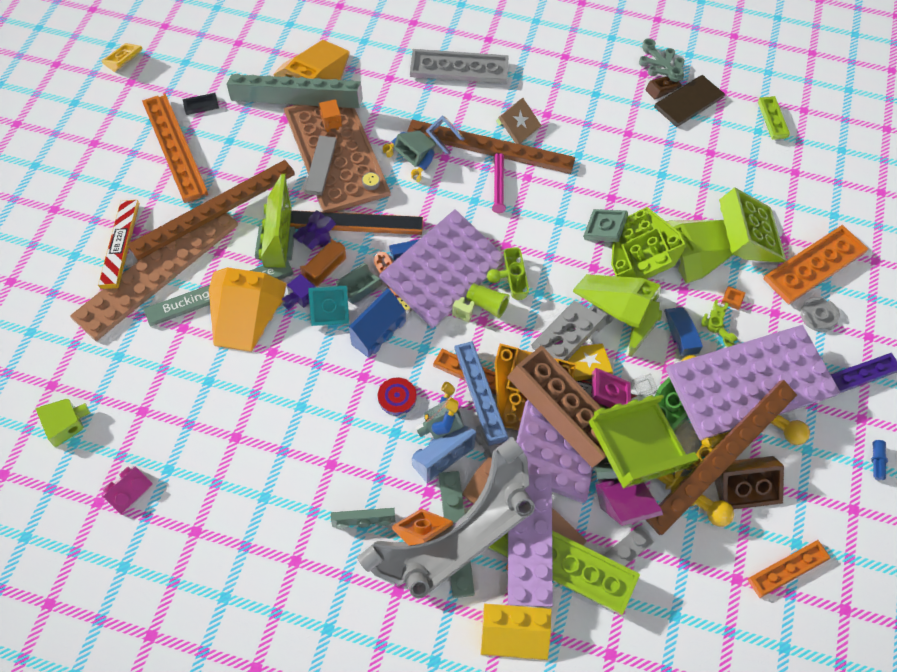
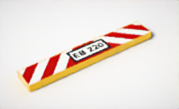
M138 200L120 201L98 282L100 289L119 288L129 249L127 244L131 241L140 205Z

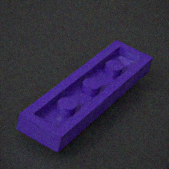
M891 352L830 375L840 393L897 373V360Z

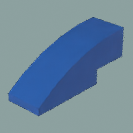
M684 307L665 309L664 312L674 343H677L680 356L699 354L703 346L688 312Z

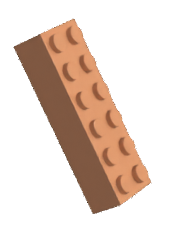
M541 345L520 362L507 378L593 468L606 457L589 424L590 419L594 416V412L601 407Z

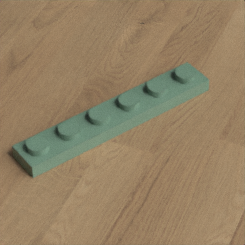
M459 471L439 473L443 517L453 521L454 524L465 515ZM470 561L450 576L453 598L475 596Z

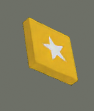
M603 343L581 346L568 359L569 362L577 364L573 377L575 381L592 379V372L595 368L613 375Z

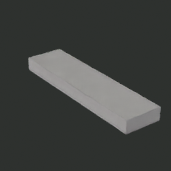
M319 135L304 189L305 194L323 195L337 143L336 137Z

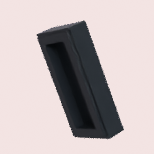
M216 93L182 99L186 115L219 109Z

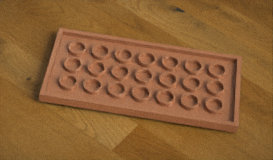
M293 105L284 108V113L308 175L319 135L336 137L337 139L323 195H316L323 213L336 212L391 196L390 189L355 108L338 107L341 114L342 127H339V130L334 128L330 129V132H326L319 106ZM373 172L379 176L380 185L377 189L367 190L363 187L362 177L366 173Z

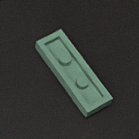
M395 507L330 512L332 527L337 529H346L354 525L364 528L369 527L370 524L388 526L396 522Z

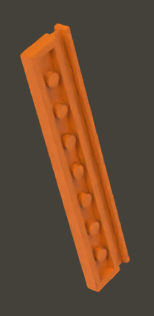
M166 93L163 94L164 96L159 97L157 95L142 100L183 202L187 203L199 199L205 194L208 196L206 186Z

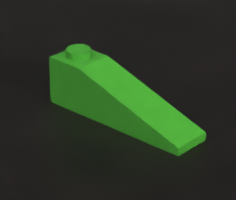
M668 377L659 386L654 397L664 396L658 405L675 432L689 417Z

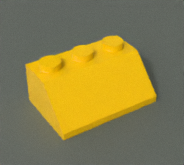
M484 603L480 655L548 660L551 636V609Z

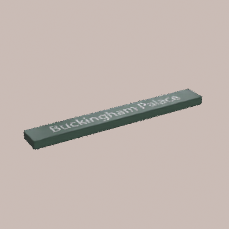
M288 259L286 268L260 266L249 270L266 273L279 280L294 275ZM210 285L143 308L150 327L209 306Z

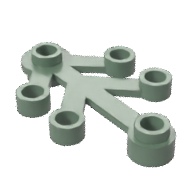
M650 38L644 39L643 51L651 53L655 59L641 56L639 65L646 67L650 64L651 66L648 69L650 76L661 74L668 76L674 82L683 80L684 70L682 67L685 60L680 57L676 58L674 62L675 67H672L670 64L676 51L672 48H667L665 52L666 58H664L655 49V40Z

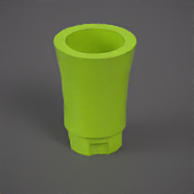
M475 283L471 285L466 295L468 301H473L474 305L490 312L498 319L504 314L510 299L509 294L501 293L482 285L479 286Z

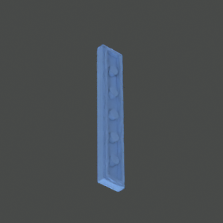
M473 341L455 345L454 350L488 446L507 441L506 429Z

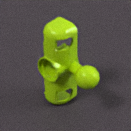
M518 247L506 248L503 256L506 270L491 269L487 273V279L491 283H497L501 278L507 277L512 298L523 300L528 296L529 286L522 252ZM519 257L521 259L520 263L516 261Z

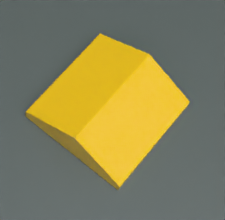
M125 43L101 60V62L113 72H116L138 56L143 48L140 45Z

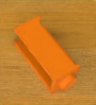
M330 239V244L328 243L306 265L300 266L301 274L318 287L346 259V249L342 243Z

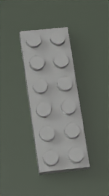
M412 49L410 77L507 84L509 55Z

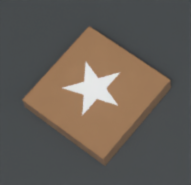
M524 98L519 99L498 117L513 141L517 144H521L542 126Z

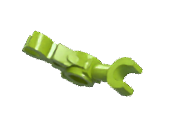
M716 299L712 307L713 310L710 312V318H707L708 314L705 313L701 325L702 327H707L710 332L719 333L723 338L725 346L730 347L735 345L734 342L738 338L735 334H729L724 329L723 320L728 303H725L724 307L718 306L719 300Z

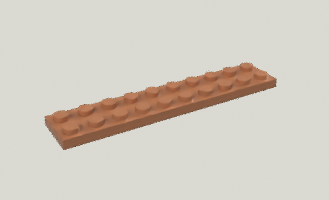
M225 213L140 259L122 274L119 288L101 290L70 315L71 319L97 342L238 226V222Z

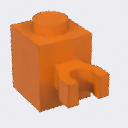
M336 99L319 103L320 115L326 132H330V129L334 128L339 130V127H342V121Z

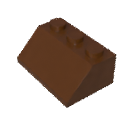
M774 456L735 460L714 481L719 500L728 502L733 507V510L783 504L784 465Z

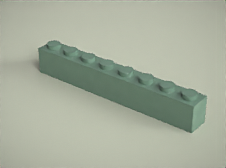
M231 74L226 84L231 101L319 106L321 102L336 99L338 107L360 108L363 100L361 81Z

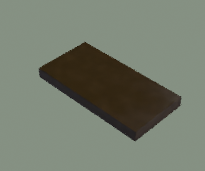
M700 75L655 103L654 108L674 126L679 127L723 99L725 93L704 75Z

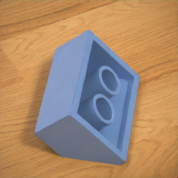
M464 425L463 428L438 439H432L429 442V446L419 449L413 454V468L426 483H429L439 473L445 471L474 449L476 431Z

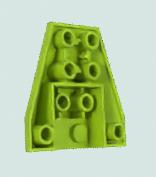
M645 207L627 217L619 242H613L611 266L615 276L648 279L674 267L686 245L678 230L651 209Z
M724 220L666 221L680 232L686 245L680 256L681 263L678 267V271L686 284L704 278L733 256L730 251L731 247L727 238L726 227L723 223Z
M586 274L573 289V292L619 321L626 323L628 326L638 328L644 320L650 303L657 301L660 297L661 285L644 278Z

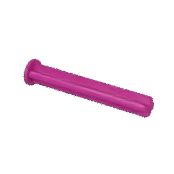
M496 153L494 159V205L492 206V211L495 213L506 211V206L504 205V155L502 153Z

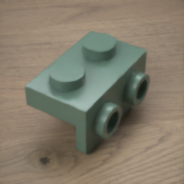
M363 263L336 281L337 286H347L348 301L351 304L360 301L363 297L383 285L381 279L370 272L366 263Z

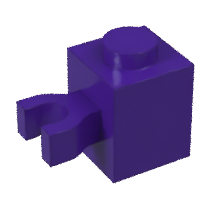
M299 274L287 284L288 295L282 298L284 307L289 311L298 303L305 308L309 304L308 288L316 287L302 274Z

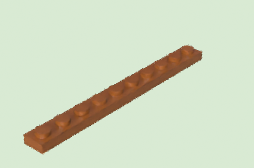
M412 119L407 132L421 131L429 138L431 136L426 130L432 124ZM439 126L433 131L441 142L447 146L490 156L502 153L504 159L563 173L571 174L575 162V157L458 130L465 138L462 141L448 127Z
M283 160L127 245L135 258L140 260L274 187L281 174H285L287 180L295 175V171L286 160Z
M785 380L779 381L659 504L663 515L646 519L658 535H663L797 396Z

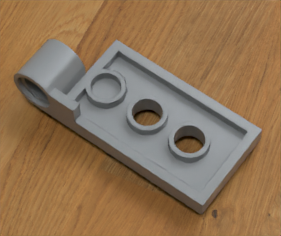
M574 300L531 344L532 349L536 350L542 345L553 358L568 361L595 331L600 332L615 317L595 305L588 309ZM568 328H575L573 332L566 331ZM557 340L563 341L561 345H554V342Z

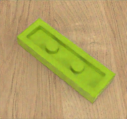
M759 97L758 105L771 139L788 138L790 132L776 97Z

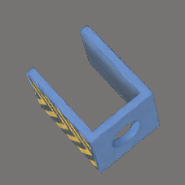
M442 115L426 132L446 154H449L451 152L433 131L445 122L460 140L464 141L465 138L449 119Z

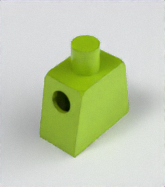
M63 399L35 408L47 439L54 447L59 446L82 431L84 427L80 418L91 413L86 403L75 407L70 399Z

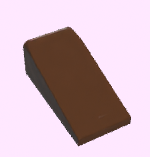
M666 76L650 80L645 90L655 100L681 88L682 84L679 81L674 82Z

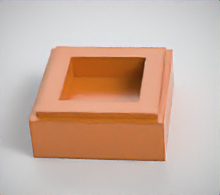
M728 286L721 304L725 305V303H728L729 307L739 310L745 292Z

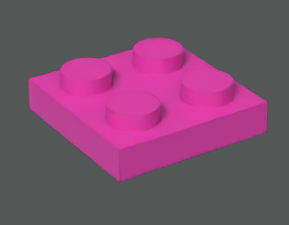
M595 368L592 372V399L609 408L619 403L625 405L631 401V382Z

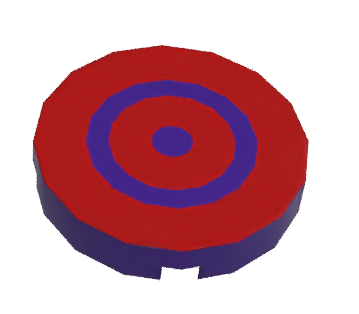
M400 377L384 381L377 393L381 409L395 416L410 412L417 400L416 389L413 384L407 379Z

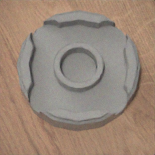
M814 297L807 300L801 308L800 315L802 321L814 331L828 332L834 329L840 318L838 308L829 300L826 301L823 300L824 298Z

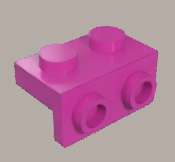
M136 466L132 468L126 467L119 474L121 478L115 483L111 481L102 489L105 493L101 496L119 514H122L153 485Z

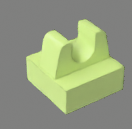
M461 297L458 301L454 302L452 315L470 322L474 302L471 301L469 305L464 304L465 298Z

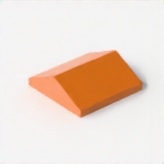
M420 509L394 524L392 529L410 546L427 542L451 527L453 521Z

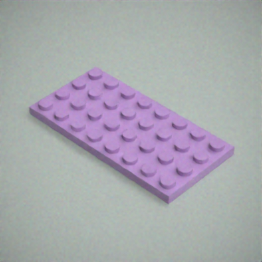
M803 324L677 362L665 368L700 441L731 431L781 380H785L797 396L779 415L840 394L838 387Z

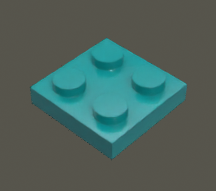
M347 286L308 288L311 326L350 324Z

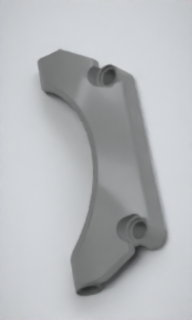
M511 437L493 451L489 476L482 493L470 510L451 527L422 544L409 546L406 542L377 541L357 556L361 566L367 572L371 571L376 577L398 585L405 582L414 598H424L534 512L535 505L524 490L529 486L528 460L519 444ZM526 501L524 505L519 506L521 502Z

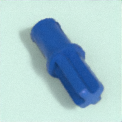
M874 440L872 442L873 457H871L873 477L878 481L885 480L886 463H888L886 442L884 440Z

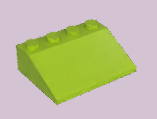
M285 174L280 175L268 196L267 204H264V215L266 217L262 219L264 234L260 236L262 249H259V260H262L263 267L286 268L292 206Z
M736 187L719 199L720 210L724 219L723 223L726 227L727 238L731 247L730 251L734 256L753 261L780 263L786 261L770 206Z

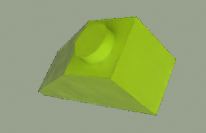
M652 301L638 328L631 327L628 356L632 357L654 329L657 321L661 320L662 310H659L660 302Z

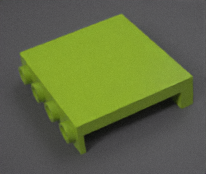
M650 395L640 401L634 399L625 405L621 403L616 404L610 409L600 408L594 412V416L589 421L623 489L688 469L699 460L695 452L685 453L658 405L664 398L663 395L656 397Z

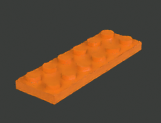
M842 224L766 274L763 280L790 305L864 255L868 248Z

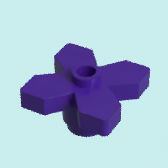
M316 210L309 217L307 225L299 228L293 237L310 250H313L316 246L324 247L330 242L331 236L329 231L336 223L332 218L325 217Z

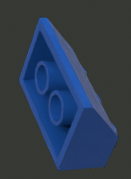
M389 288L349 325L351 345L368 358L372 354H376L380 350L381 345L385 341H389L398 328L403 327L406 322V310Z

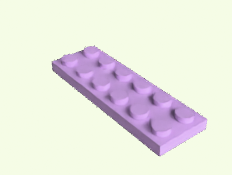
M529 474V486L524 490L535 505L534 512L508 532V605L553 607L552 474ZM526 501L521 502L519 506L524 505Z

